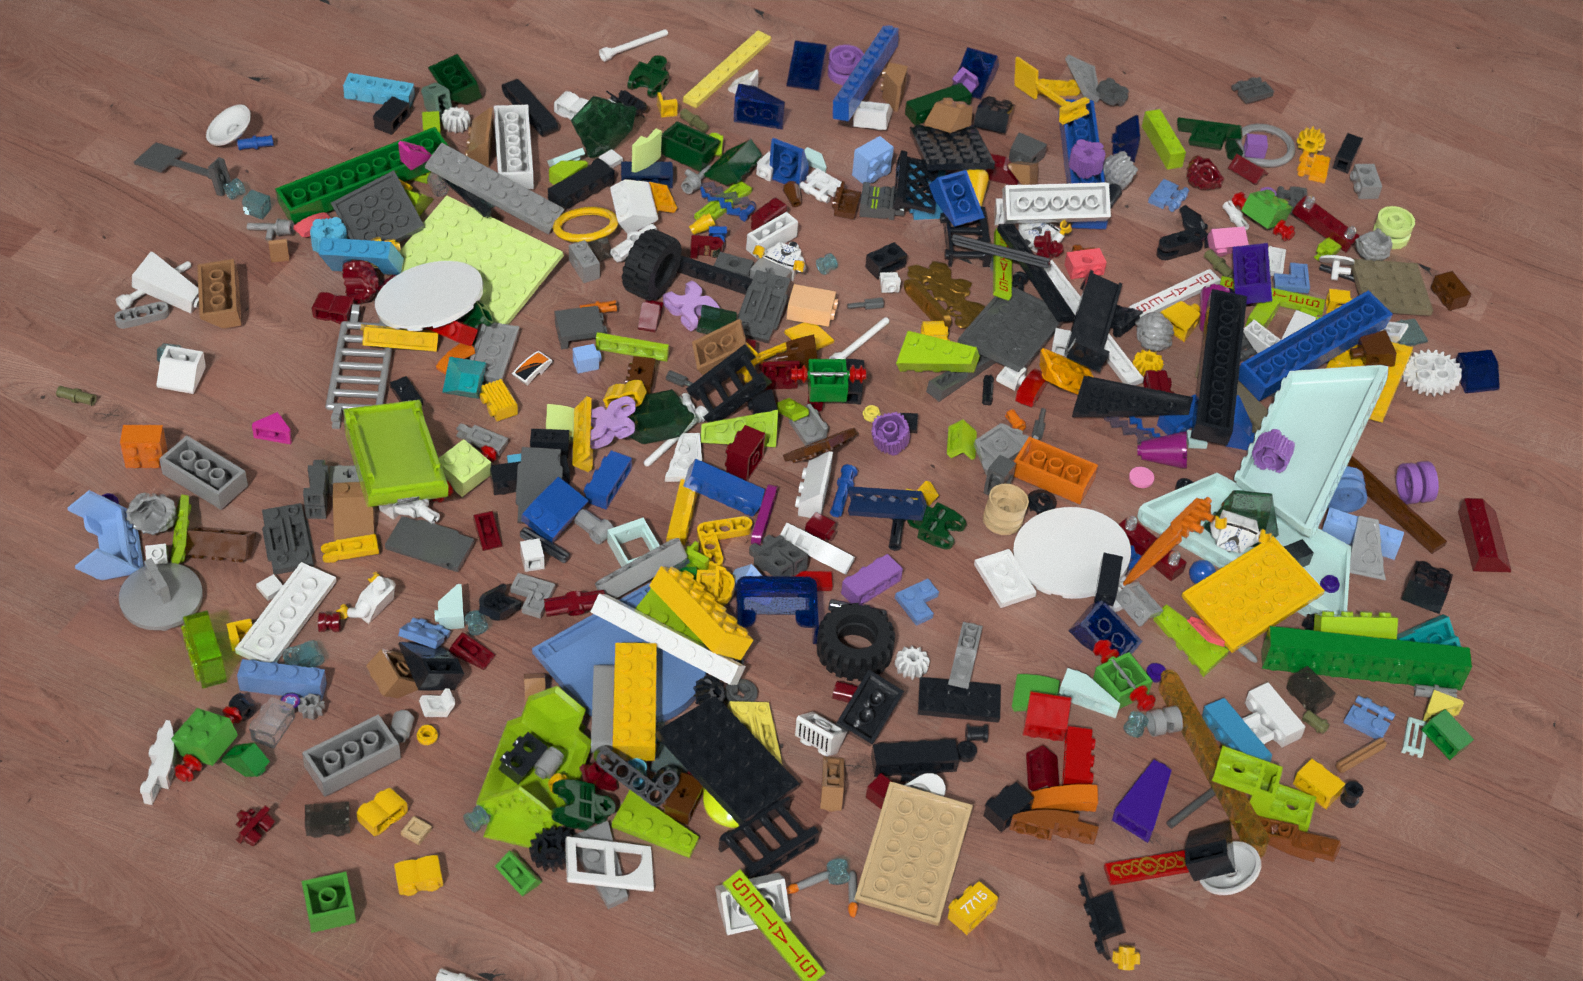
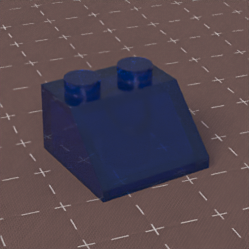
M1134 115L1117 125L1115 133L1111 134V143H1113L1112 154L1125 151L1127 156L1131 157L1130 161L1135 163L1140 142L1139 115Z
M1492 350L1458 353L1456 363H1459V368L1462 369L1461 381L1459 382L1465 394L1499 390V365Z

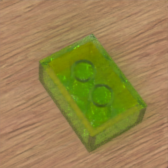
M208 611L184 616V625L180 627L196 682L200 681L202 689L226 683L227 678L223 658Z

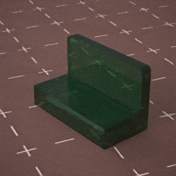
M702 305L697 332L709 334L736 321L737 312Z

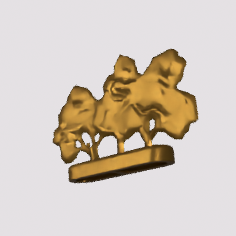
M932 261L929 268L918 264L907 267L909 269L907 276L910 279L904 281V290L931 321H944L945 326L949 328L952 322L951 315L955 317V324L964 329L969 327L986 307L978 302H971L965 299L966 296L970 295L969 288L972 286V282L962 278L952 279V271L946 263ZM926 289H930L934 297ZM937 300H943L947 304V309L945 310ZM953 310L960 311L961 314H954V312H950V311H953Z

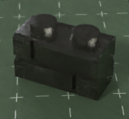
M350 803L305 804L306 836L320 838L323 835L343 836L345 833H351Z

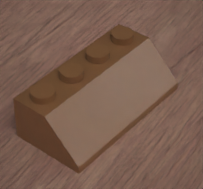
M234 259L198 264L200 319L223 329L242 326L239 274Z

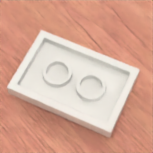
M1010 549L975 560L974 566L1000 608L1036 596V590Z

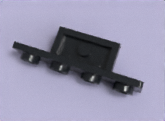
M1084 875L1079 876L1081 884L1078 887L1082 897L1085 896L1086 903H1084L1085 911L1088 916H1091L1092 922H1089V926L1093 935L1096 934L1097 941H1095L1098 954H1103L1106 960H1110L1111 957L1106 939L1126 933L1115 894L1111 891L1093 898L1089 882Z

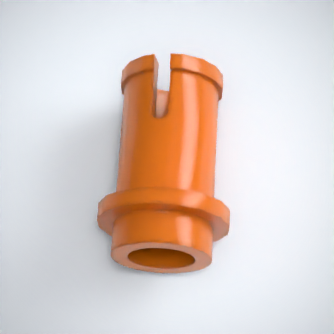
M1009 410L1005 418L1010 422L1012 428L1024 431L1026 422L1020 419L1015 410Z

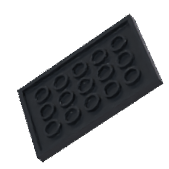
M973 124L952 133L924 125L910 127V135L927 171L994 169L995 162Z
M716 695L658 729L655 734L739 826H742L795 791L800 785Z

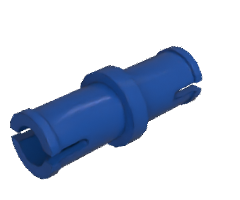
M272 135L237 139L239 150L274 146Z

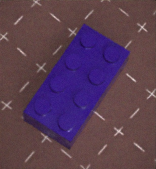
M1268 243L1234 246L1235 294L1247 296L1246 305L1272 301Z

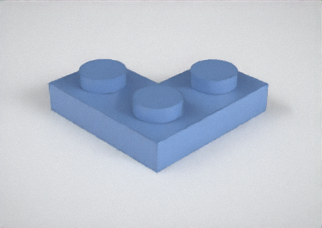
M1290 263L1289 274L1274 273L1273 287L1290 292L1309 293L1308 265Z
M926 579L895 593V599L917 626L933 618L934 613L927 606L926 602L937 598L939 591L929 579Z

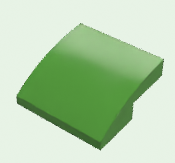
M1017 674L1012 701L1013 711H1026L1030 692L1058 696L1060 681L1040 675Z

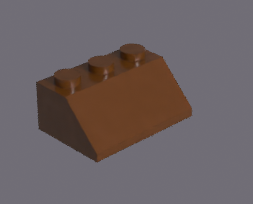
M197 526L187 530L185 554H190L192 558L196 559L211 556L212 560L223 561L224 558H232V562H244V560L251 556L256 532Z

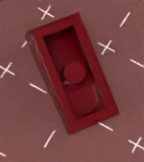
M493 511L473 515L474 525L482 550L486 551L502 547Z
M464 632L458 636L448 651L452 655L482 670H485L496 655Z

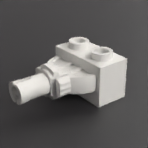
M417 497L398 499L397 503L379 506V510L393 520L399 515H410L413 518L423 517L431 524H435V521L437 522L440 518L439 513L428 507L429 501L427 499L418 500Z

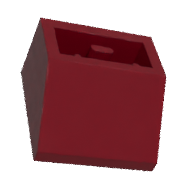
M798 360L760 361L759 374L763 372L772 381L764 390L797 389L798 380L796 384L794 380H791V369H794L795 365L799 369L800 362Z

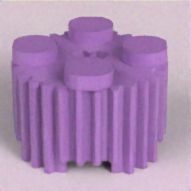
M1083 139L1078 140L1076 145L1072 147L1068 167L1074 170L1073 172H1076L1079 178L1088 179L1092 175H1098L1102 172L1105 160L1104 146L1099 142L1092 143Z
M896 411L887 415L884 413V416L877 415V419L874 418L871 432L875 447L881 452L884 451L885 454L888 452L892 456L898 455L901 449L904 450L910 440L909 426L907 420L904 419V415L901 416V413L897 414Z
M1278 429L1261 433L1252 450V457L1255 460L1254 465H1257V468L1259 467L1260 470L1268 468V470H1276L1275 472L1278 473L1285 471L1293 455L1295 443L1288 440V437L1282 435Z

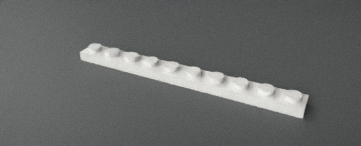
M1050 260L1049 267L1044 268V270L1076 315L1081 297L1053 260ZM1108 333L1104 349L1110 351L1106 362L1123 383L1130 385L1141 384L1144 378Z

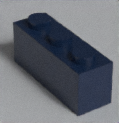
M621 161V181L653 182L673 188V162H655L651 166L634 173L632 172V161Z

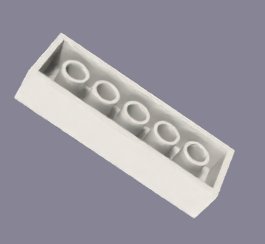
M528 105L494 106L498 173L527 189H534Z
M1109 183L1005 185L1002 189L1004 224L1062 222L1063 220L1067 222L1107 221L1111 217Z

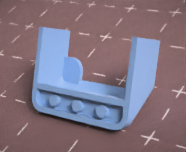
M90 490L67 507L68 511L84 519L85 529L89 533L97 535L99 549H95L76 564L75 569L96 579L108 580L130 576L138 569L144 567L138 530L133 528V524L126 520L127 508Z

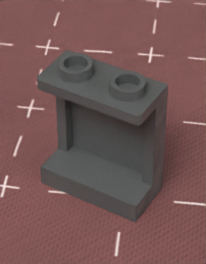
M598 305L554 311L555 327L561 350L568 349V341L595 338L597 332L607 334L606 325L602 324L604 323L603 313H599Z

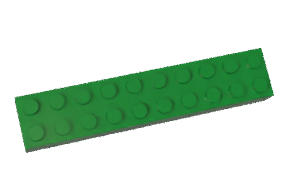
M436 127L399 140L423 146L432 155L441 143L448 146ZM399 141L277 187L275 190L280 207L287 218L296 225L309 216L334 210L331 204L333 201L392 171L396 173L398 179L405 182L428 173L430 170L425 168L427 161L410 170L400 159Z
M1276 626L1269 627L1261 649L1262 669L1342 677L1353 680H1369L1372 682H1387L1391 684H1406L1410 686H1415V684L1433 686L1435 684L1439 685V687L1456 688L1460 691L1472 669L1471 653L1468 647Z

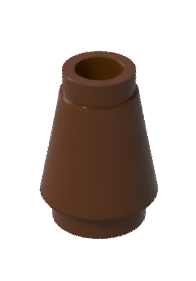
M795 181L785 183L783 192L792 207L800 206L802 202L799 185Z

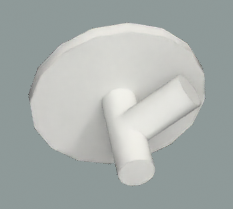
M1323 255L1319 257L1321 262L1333 264L1332 281H1338L1339 274L1350 275L1351 268L1340 267V265L1354 264V259L1338 255Z

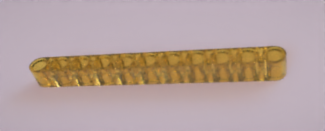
M1173 670L1163 671L1158 686L1159 693L1167 707L1176 705L1179 708L1183 719L1181 733L1241 842L1254 847L1260 858L1263 857L1269 844V835L1244 792L1212 781L1221 750L1179 675Z

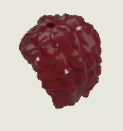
M1196 155L1189 162L1186 176L1192 187H1197L1200 190L1221 188L1224 177L1210 158L1204 159Z
M363 260L345 262L342 266V276L346 287V296L354 299V303L357 304L370 301L379 287L373 265Z

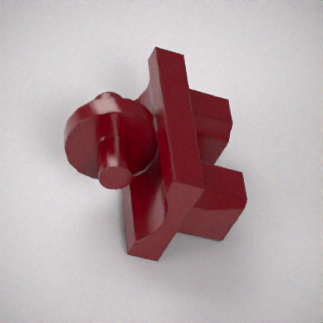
M1045 231L1044 236H1035L1034 247L1043 248L1038 249L1036 255L1052 260L1053 257H1058L1063 252V244L1056 240L1052 241L1051 231Z
M596 762L591 766L582 764L579 767L583 774V782L595 784V792L598 789L613 792L617 789V779L603 770ZM617 768L616 774L620 775L619 770Z
M266 805L253 818L252 815L255 811L251 808L247 812L240 810L237 813L239 821L236 823V826L241 828L244 824L246 825L239 832V836L236 838L237 842L241 844L245 841L254 847L262 838V835L254 829L259 825L264 831L268 832L274 826L276 821L268 814L270 809Z

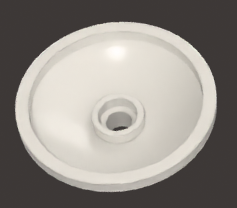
M235 105L221 112L207 129V141L214 146H223L236 141L243 135L250 123V110L244 105Z
M1233 841L1236 872L1199 880L1201 885L1210 893L1217 895H1231L1243 891L1256 880L1261 870V859L1256 849L1247 843Z

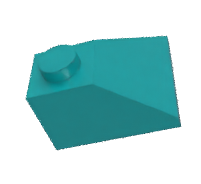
M449 357L442 393L479 399L486 362Z

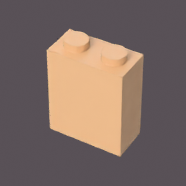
M794 284L788 303L786 319L829 327L830 320H834L838 305V299H835L836 291Z

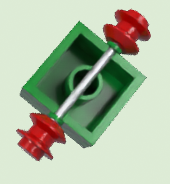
M809 359L808 370L805 365L801 369H798L796 365L794 369H791V380H794L795 384L797 380H802L804 384L808 379L809 402H847L848 379L852 384H854L855 380H859L862 384V381L866 380V369H863L862 365H860L859 369H855L854 365H852L849 371H847L846 359Z

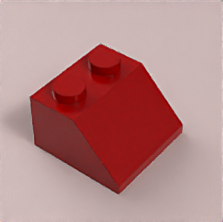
M1030 692L1024 715L1023 735L1032 738L1050 739L1052 741H1064L1071 698Z

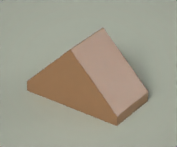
M1016 161L1007 165L1022 185L1038 184V163Z
M287 239L268 241L271 263L289 261Z
M544 673L524 674L526 705L529 696L546 690Z

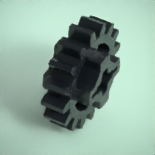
M551 826L549 831L542 828L543 833L539 834L536 832V840H530L531 847H529L532 862H535L537 868L543 866L545 872L548 868L555 872L556 867L564 870L563 865L566 863L565 840L567 836H574H571L569 830L563 832L561 826L558 830Z

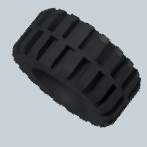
M656 229L644 231L638 240H635L625 259V265L622 269V284L625 290L647 301H654L662 297V294L672 284V280L675 278L677 269L680 266L682 248L679 241Z
M853 603L852 605L843 604L841 608L835 607L831 610V613L828 612L820 622L817 637V656L820 658L821 664L826 666V670L831 674L834 672L836 677H844L848 681H853V679L862 681L868 670L878 675L884 672L885 668L890 664L895 642L894 627L891 622H888L889 619L886 615H881V611L876 608L871 609L870 605L864 604V606H861L859 603ZM849 635L864 637L872 645L863 649H854L845 646L839 639Z

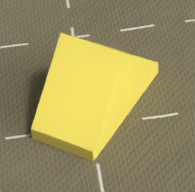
M1434 690L1422 721L1429 722L1445 709L1452 716H1457L1464 703L1460 699Z

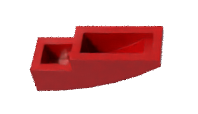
M1033 369L1027 375L1017 390L1016 402L1032 408L1036 400L1038 401L1048 384V381L1042 377L1041 370Z

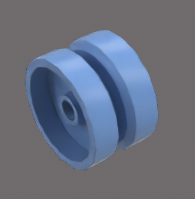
M1347 466L1327 508L1331 507L1350 513L1359 510L1366 504L1367 491L1363 473L1357 468Z

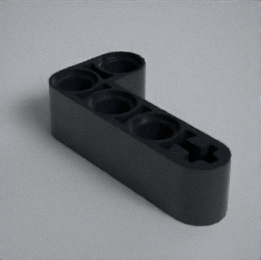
M600 746L594 751V761L603 770L652 806L663 804L679 782L677 773L670 767L660 768L653 778L649 779L610 748ZM602 754L607 755L613 762L610 765L606 760H602L600 756ZM625 765L626 771L621 775L616 774L617 767ZM667 773H672V779L667 783L663 782V776ZM636 778L643 779L639 787H633V781ZM658 790L659 796L651 800L650 793Z

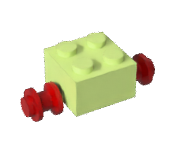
M463 439L439 457L448 484V495L453 494V490H455L463 497L490 476L491 463L496 461V451L494 448L484 445L481 447L480 453ZM436 498L432 500L441 503L444 500V498Z

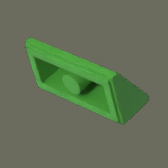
M509 850L495 866L521 896L526 895L542 883V880L513 851Z

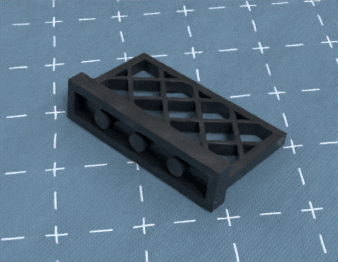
M901 150L896 163L892 209L899 210L902 206L934 214L936 202L925 179L929 178L933 182L938 178V170L927 171L921 159L908 157V152ZM909 163L915 164L917 167L913 169ZM921 170L925 175L920 176L917 172ZM912 174L916 179L912 180L908 175ZM920 182L923 187L920 188L916 183ZM912 186L915 190L911 192L907 187ZM928 190L931 195L928 196L924 191ZM918 193L923 197L920 200L915 196ZM910 197L914 202H908L906 199ZM927 201L931 207L925 206L923 203Z

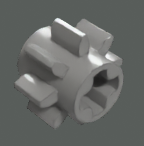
M309 693L304 698H300L301 704L298 705V710L302 713L304 719L314 720L318 716L323 715L322 709L325 708L324 701L320 700V695L316 696Z

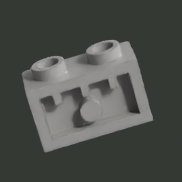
M811 404L806 405L809 411L808 416L796 421L789 419L790 425L805 446L826 438L828 432L826 422L821 420L818 411Z
M1139 582L1126 585L1116 596V601L1139 627L1143 626L1148 619L1159 616L1164 611Z

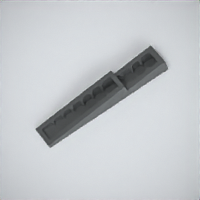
M980 355L974 372L946 371L929 381L926 392L940 402L996 362Z

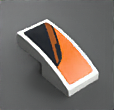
M537 351L523 361L512 375L528 386L538 373L542 375L553 361L540 351Z

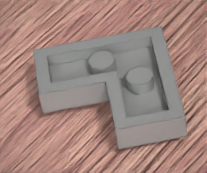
M518 573L510 589L511 593L527 597L522 606L523 614L541 619L545 611L544 599L552 597L555 591V584Z

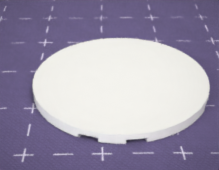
M457 261L430 262L410 268L388 281L377 294L375 309L379 319L385 325L394 329L406 328L407 331H422L425 327L433 326V328L449 324L468 313L474 307L473 304L482 297L484 284L480 273L466 263Z
M1080 507L1051 509L1031 518L1018 532L1013 549L1015 559L1037 590L1049 595L1055 594L1063 596L1062 598L1070 599L1095 596L1103 553L1123 556L1119 582L1126 574L1131 559L1130 542L1124 530L1108 516Z

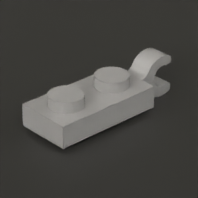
M460 423L456 428L459 431L456 435L458 438L465 439L469 444L479 448L484 445L491 446L498 456L508 444V438L477 425L470 428Z

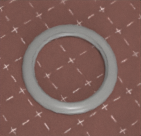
M1257 123L1244 126L1242 128L1243 137L1247 133L1257 131L1278 136L1287 145V153L1281 158L1269 160L1244 157L1242 139H1234L1233 141L1235 150L1240 156L1260 167L1273 168L1285 165L1292 160L1296 151L1294 141L1285 131L1268 124Z

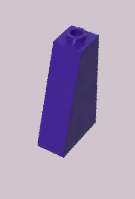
M1154 759L1116 807L1112 821L1148 843L1154 830L1172 770Z

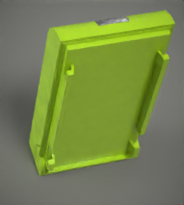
M420 400L343 409L345 435L367 508L448 497V484L424 419Z

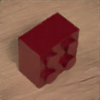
M745 425L741 431L736 433L733 443H729L726 448L727 459L725 466L727 473L745 481L750 479L764 457V432Z

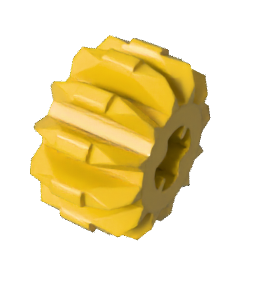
M1314 126L1311 129L1306 127L1300 131L1297 138L1298 148H1303L1302 152L1307 150L1309 155L1312 152L1317 154L1325 145V133H1320V128L1315 130Z
M1142 349L1141 352H1137L1132 362L1142 376H1144L1147 370H1162L1164 365L1162 356L1157 355V351L1151 352L1150 349L1148 351Z

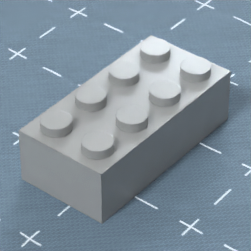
M187 435L159 459L163 475L220 510L248 486L245 470Z
M379 714L302 752L304 767L324 797L401 758L399 743Z

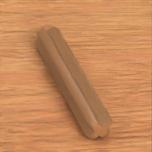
M1382 737L1375 739L1338 761L1336 769L1340 773H1344L1385 749L1386 741Z

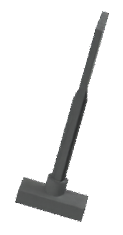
M156 142L134 161L135 165L160 173L172 165L207 176L212 180L216 195L218 196L224 195L223 190L226 187L230 189L233 187L225 160L220 157L206 169L178 160L177 158L183 154L182 150Z

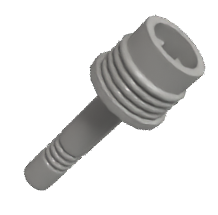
M706 166L698 174L687 169L684 173L687 177L681 184L682 190L687 194L698 190L701 187V180L705 177L704 173L711 166Z
M278 218L275 224L247 223V230H267L265 238L267 241L273 240L274 231L277 236L292 235L294 233V222L292 220Z

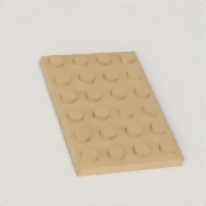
M890 782L854 900L858 903L939 926L973 805Z

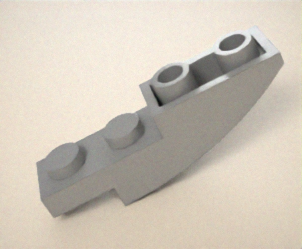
M963 622L948 685L968 689L983 626Z

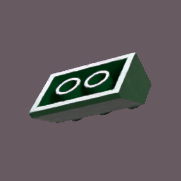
M458 54L428 67L436 82L449 89L452 101L469 104L482 98L477 81Z
M677 121L662 133L661 154L701 172L710 164L720 144V140Z
M749 139L728 149L704 175L724 185L732 182L736 184L742 180V176L751 171L749 168L757 164V160L762 154L753 140Z

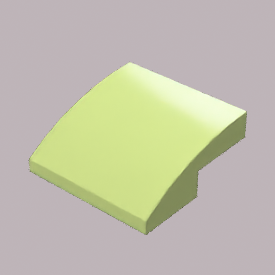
M655 129L648 138L640 136L632 145V172L635 173L651 166L661 157V130Z
M547 404L546 429L569 430V443H573L574 408Z

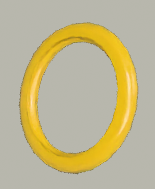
M582 207L561 214L554 221L552 229L555 235L562 240L569 242L585 240L590 242L602 239L614 232L618 226L617 215L606 208ZM583 215H599L610 220L609 225L605 228L588 234H572L563 231L561 228L566 221Z

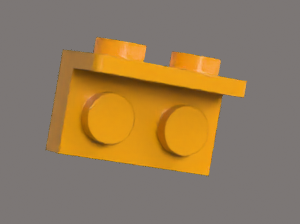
M649 182L657 214L659 210L675 213L677 206L667 185Z

